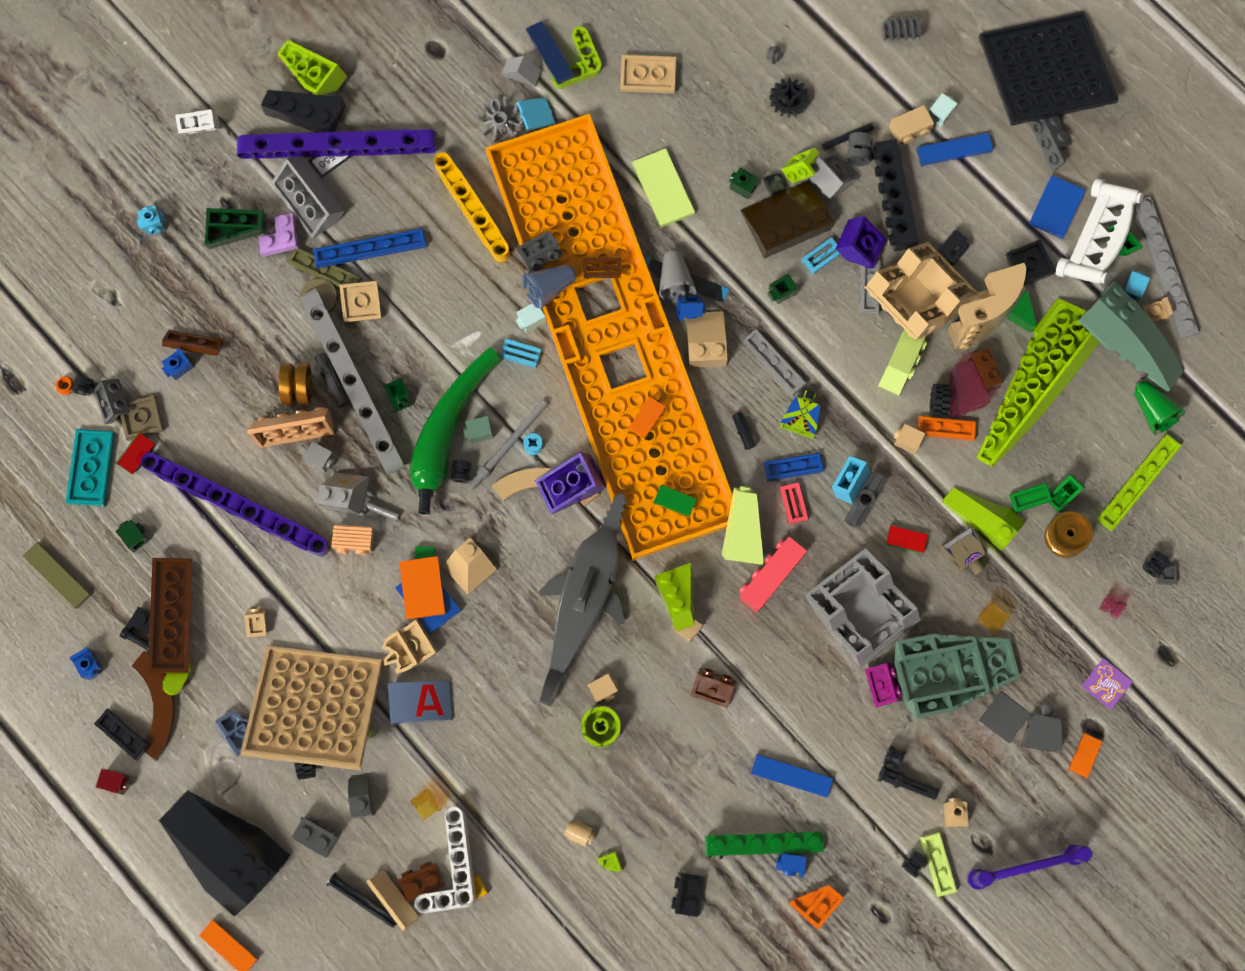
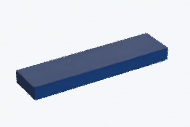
M989 133L920 146L916 150L920 165L925 166L990 153L993 151Z
M756 755L751 772L752 775L828 798L833 778L760 755Z

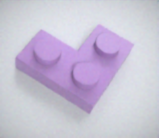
M293 213L275 217L276 233L259 237L260 254L263 257L298 249L295 216Z

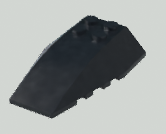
M189 790L159 819L162 827L203 889L233 916H236L256 897L290 857V854L261 828L212 804L210 801Z

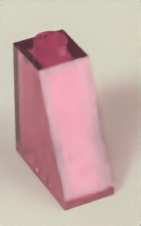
M964 360L956 363L955 368L950 372L951 418L982 409L991 402L973 360L969 362Z

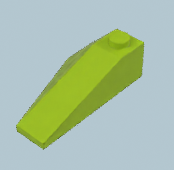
M289 40L285 42L277 53L302 86L316 95L337 91L347 78V75L338 64Z
M955 487L941 501L1001 551L1026 522L1009 508Z

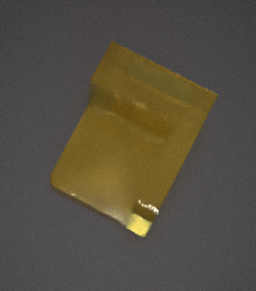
M991 603L976 620L992 634H995L1010 617L994 603Z
M425 789L410 800L423 820L442 810L428 789Z

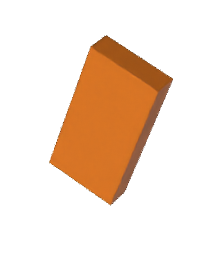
M649 397L629 426V430L645 439L666 406Z
M1083 733L1068 770L1088 778L1102 741Z

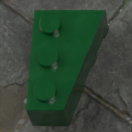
M206 208L204 245L212 249L265 234L267 215L263 210Z

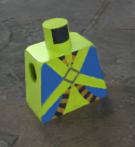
M806 390L803 399L795 397L781 421L780 428L814 439L820 412V405L813 403L816 394Z

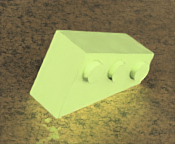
M905 329L903 330L878 385L879 387L897 395L900 394L907 378L911 380L915 369L912 367L913 364L917 366L922 356L918 354L919 351L923 352L928 341H925V337L915 340L908 336Z

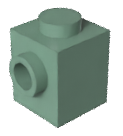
M488 416L465 421L464 435L466 439H470L471 444L493 439Z

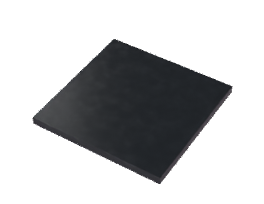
M1084 11L979 34L980 43L1011 126L1118 103L1119 98Z

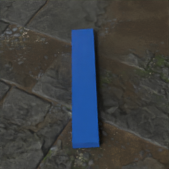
M423 228L316 248L313 249L316 267L322 268L426 248L427 245Z

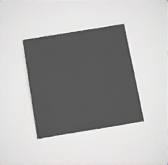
M1000 691L979 721L1010 744L1031 714Z

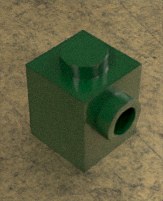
M739 168L737 173L733 172L729 179L730 190L749 200L758 186L759 178Z
M133 520L125 521L116 530L121 540L133 553L149 542L144 534L146 530L140 522L135 523Z

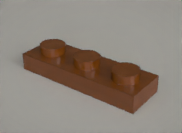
M168 330L162 339V346L218 356L223 347V339Z

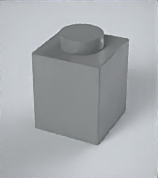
M313 441L302 457L305 462L323 472L331 469L335 462V456L331 451Z

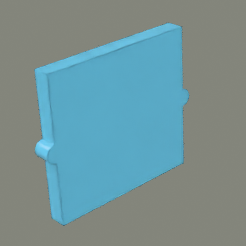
M546 98L517 102L521 113L520 117L523 118L527 130L556 125Z

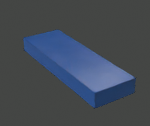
M820 453L764 462L767 482L824 472Z

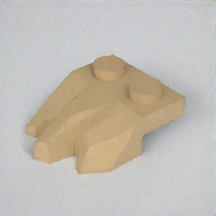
M419 620L413 621L402 630H397L387 637L382 646L383 650L390 651V654L384 658V665L397 663L396 674L417 667L438 653Z

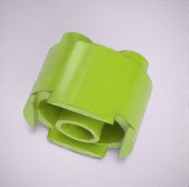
M605 706L588 710L581 721V731L584 739L596 748H607L613 745L621 732V723L618 715L612 709ZM602 723H605L604 727L606 730H601L600 732H598V727L596 725H601Z

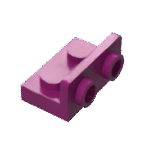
M885 663L865 669L875 708L903 701L895 666L892 663Z

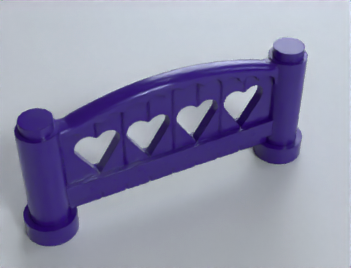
M1069 845L1064 849L1063 854L993 872L981 869L971 870L967 875V882L971 888L979 890L990 886L996 880L1064 863L1079 865L1092 858V851L1087 846Z

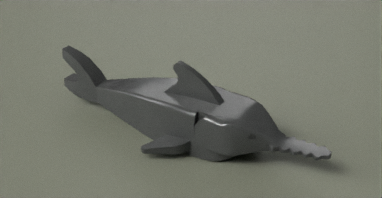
M621 493L613 497L614 503L610 504L611 510L607 511V517L603 518L604 524L600 525V529L585 539L576 550L567 575H560L554 578L539 591L540 596L561 595L550 670L540 697V703L551 706L559 693L566 671L593 631L603 611L605 610L619 624L624 623L620 599L612 591L621 565V553L616 536L619 533L617 528L621 526L619 520L623 518L621 513L625 511L623 506L627 504L625 495Z

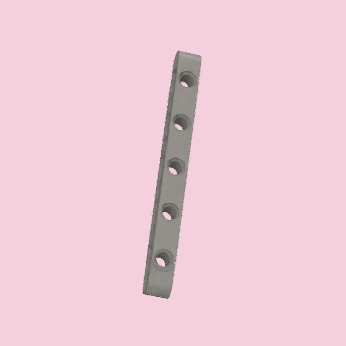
M316 288L300 295L299 298L387 476L404 468L405 466ZM318 313L324 314L321 319H315V315ZM333 346H340L338 351H330ZM349 378L356 379L354 384H347ZM365 411L373 412L370 417H363ZM384 443L389 445L387 450H379L380 445Z

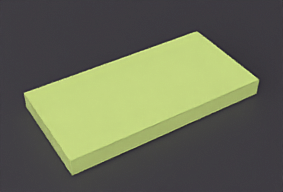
M666 148L632 161L633 168L660 227L695 214Z

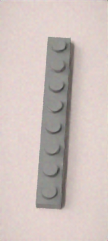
M1151 197L1143 198L1140 204H1134V213L1162 293L1173 304L1174 311L1171 318L1178 338L1181 340L1199 334L1154 204Z

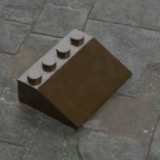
M807 181L741 210L764 259L831 230L833 224L826 206Z

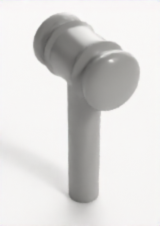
M366 490L359 516H364L365 511L369 509L393 520H398L399 513L370 502L374 495Z

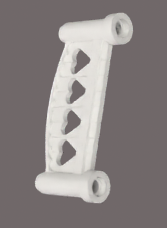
M1097 178L1091 189V196L1096 197L1097 200L1071 259L1061 258L1059 260L1056 275L1064 278L1069 276L1097 284H1105L1108 280V273L1105 271L1117 257L1125 243L1132 223L1134 204L1141 203L1143 193L1140 190L1105 183V180ZM1124 205V208L1121 210L1122 213L1118 217L1108 210V208ZM1109 221H1117V224L1114 226L1115 230L1111 233L1107 232L1101 225ZM1109 236L1111 239L1107 242L1108 246L1104 249L1100 248L1094 241L1095 239ZM1103 253L1104 255L1100 258L1101 262L1097 265H1094L1087 257L1091 254Z

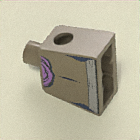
M972 526L939 548V551L959 571L969 567L976 576L985 569L979 559L986 553Z

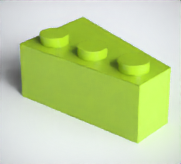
M691 563L655 575L658 592L675 631L693 626L694 574Z

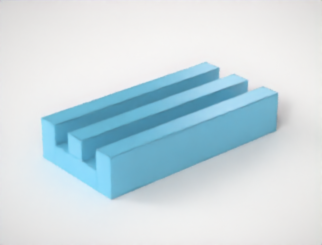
M831 237L804 256L802 262L806 264V267L811 270L812 274H815L841 255L835 249L837 243ZM830 244L832 245V247L829 248L827 251L822 253L813 261L809 262V259L814 257L816 254H818L820 251L825 249ZM834 250H836L835 253H833V254H832L831 256H829L827 259H825L824 261H822L820 264H818V265L815 266V267L813 266V265H815L816 263H818L820 260H822L823 258H825L827 255H829L831 252H833Z
M505 339L500 358L536 368L542 350ZM508 345L536 353V355L508 347ZM506 351L535 360L534 362L519 357H515L506 354Z

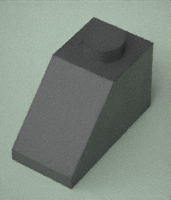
M369 776L348 779V801L350 815L353 819L374 816Z

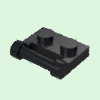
M137 607L119 637L132 641L146 649L149 653V642L132 633L134 627L149 635L150 613Z

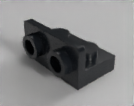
M680 873L679 877H675L674 888L678 890L677 897L672 898L671 909H675L674 914L699 917L704 876Z

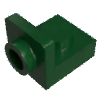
M402 378L385 384L395 412L413 405Z

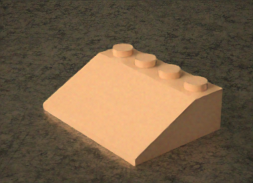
M318 407L314 411L309 412L300 410L292 415L279 414L277 417L270 419L269 417L258 418V421H253L247 430L249 436L259 448L335 435L332 414L325 407Z

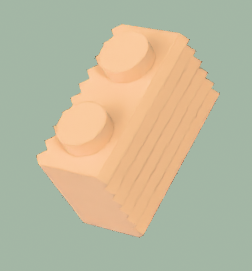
M334 524L331 547L336 550V553L348 554V551H354L357 555H367L368 552L372 553L375 531L373 527Z

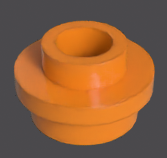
M68 376L61 377L56 382V390L62 395H69L72 393L71 389L75 382ZM65 384H69L68 388L63 389Z

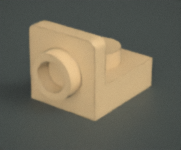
M1168 297L1141 307L1154 323L1168 320L1174 311L1173 304L1169 302Z
M253 606L246 611L244 616L247 637L267 636V608Z

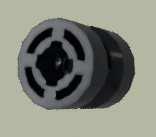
M454 460L452 464L454 471L451 474L450 480L456 483H469V471L471 470L472 463Z
M1154 551L1151 559L1146 561L1142 568L1152 577L1158 578L1162 574L1161 570L1167 568L1170 561L1164 554Z
M913 850L910 854V859L905 860L901 867L912 877L917 878L920 875L921 868H926L929 862L920 853Z

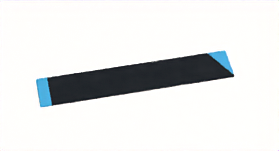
M647 257L645 263L656 277L661 278L663 263ZM690 274L697 293L724 303L729 291L728 288Z

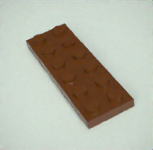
M152 558L148 674L189 673L192 559Z

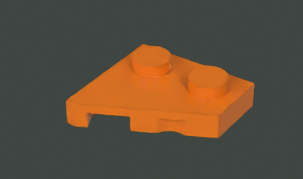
M827 885L796 898L788 904L819 930L844 898L830 885Z

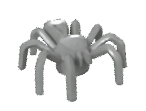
M506 96L503 97V112L501 111L500 101L497 98L493 97L490 100V109L493 115L488 111L486 103H482L487 116L492 118L491 120L484 121L479 113H476L478 120L482 124L492 123L485 132L481 131L483 136H486L495 127L492 138L494 143L497 141L498 129L501 133V130L506 131V127L510 134L516 137L517 132H513L508 123L521 127L523 124L522 120L519 123L508 120V118L515 117L518 105L515 102L513 114L506 115Z

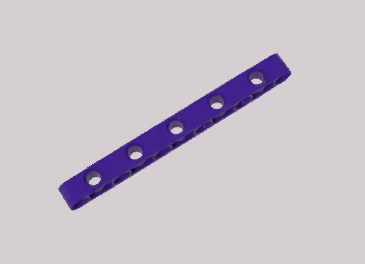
M434 130L240 135L237 137V157L242 159L293 158L299 156L305 158L434 153L437 151V133ZM409 140H413V141H414L412 144H407V143H406V142L409 141ZM372 141H377L375 145H370ZM336 142H340V145L333 146ZM300 143L304 144L302 147H296ZM264 144L267 145V146H266L265 148H263V149L260 148V147H261L262 145H264Z
M146 453L142 456L141 465L161 480L304 551L319 557L328 554L330 549L328 542L311 530L168 459H164L154 453ZM155 459V464L152 467H148L149 462ZM189 476V480L182 484V478ZM221 492V499L215 500V495ZM256 509V514L248 517V512ZM284 526H290L288 533H281ZM324 543L322 550H315L316 544Z

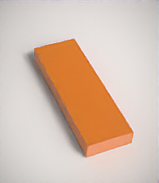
M919 416L917 430L925 433L924 436L974 441L976 421Z
M212 920L199 935L237 971H249L258 961L251 952L215 920Z

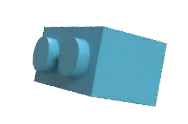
M849 456L832 486L836 498L850 504L854 503L870 474L867 462Z

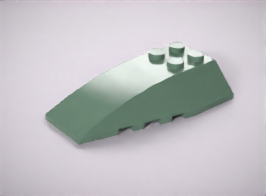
M1115 282L1110 283L1102 291L1101 297L1078 321L1109 351L1115 350L1119 353L1118 357L1123 361L1129 360L1135 365L1134 368L1137 371L1141 372L1143 370L1148 374V378L1165 391H1170L1184 372L1174 351L1159 328L1138 303L1122 287L1118 286Z
M930 634L896 641L894 666L904 704L916 719L953 712L1020 677L1010 639Z

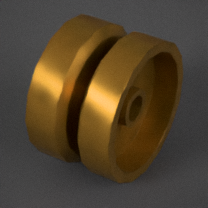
M282 363L279 369V395L282 405H293L296 400L300 405H310L313 394L310 364L299 363L295 370L292 363Z
M1073 511L1063 512L1055 517L1047 526L1044 535L1045 543L1049 550L1058 557H1075L1091 543L1093 529L1089 520L1082 514Z

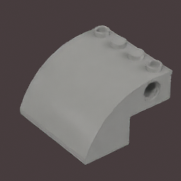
M866 548L805 595L820 621L859 667H862L921 621L917 607L893 584L890 572Z

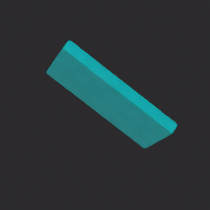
M76 429L66 504L105 507L115 432Z

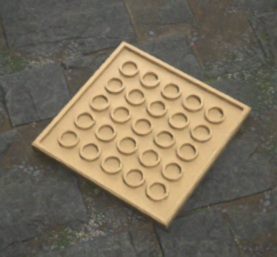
M267 645L241 755L361 770L383 659Z

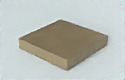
M155 394L127 402L130 413L120 415L127 441L133 440L138 432L145 437L164 432Z

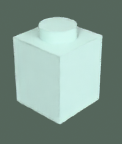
M942 93L928 113L933 122L942 127L955 111L957 103L952 97Z
M530 304L517 311L516 322L520 329L524 328L526 333L546 323V317L541 308L537 309L533 304Z

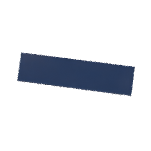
M540 21L526 28L528 36L557 85L574 78L573 72L543 22Z

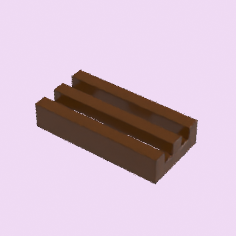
M584 258V278H621V258ZM587 264H617V266H587ZM587 271H617V272H587Z

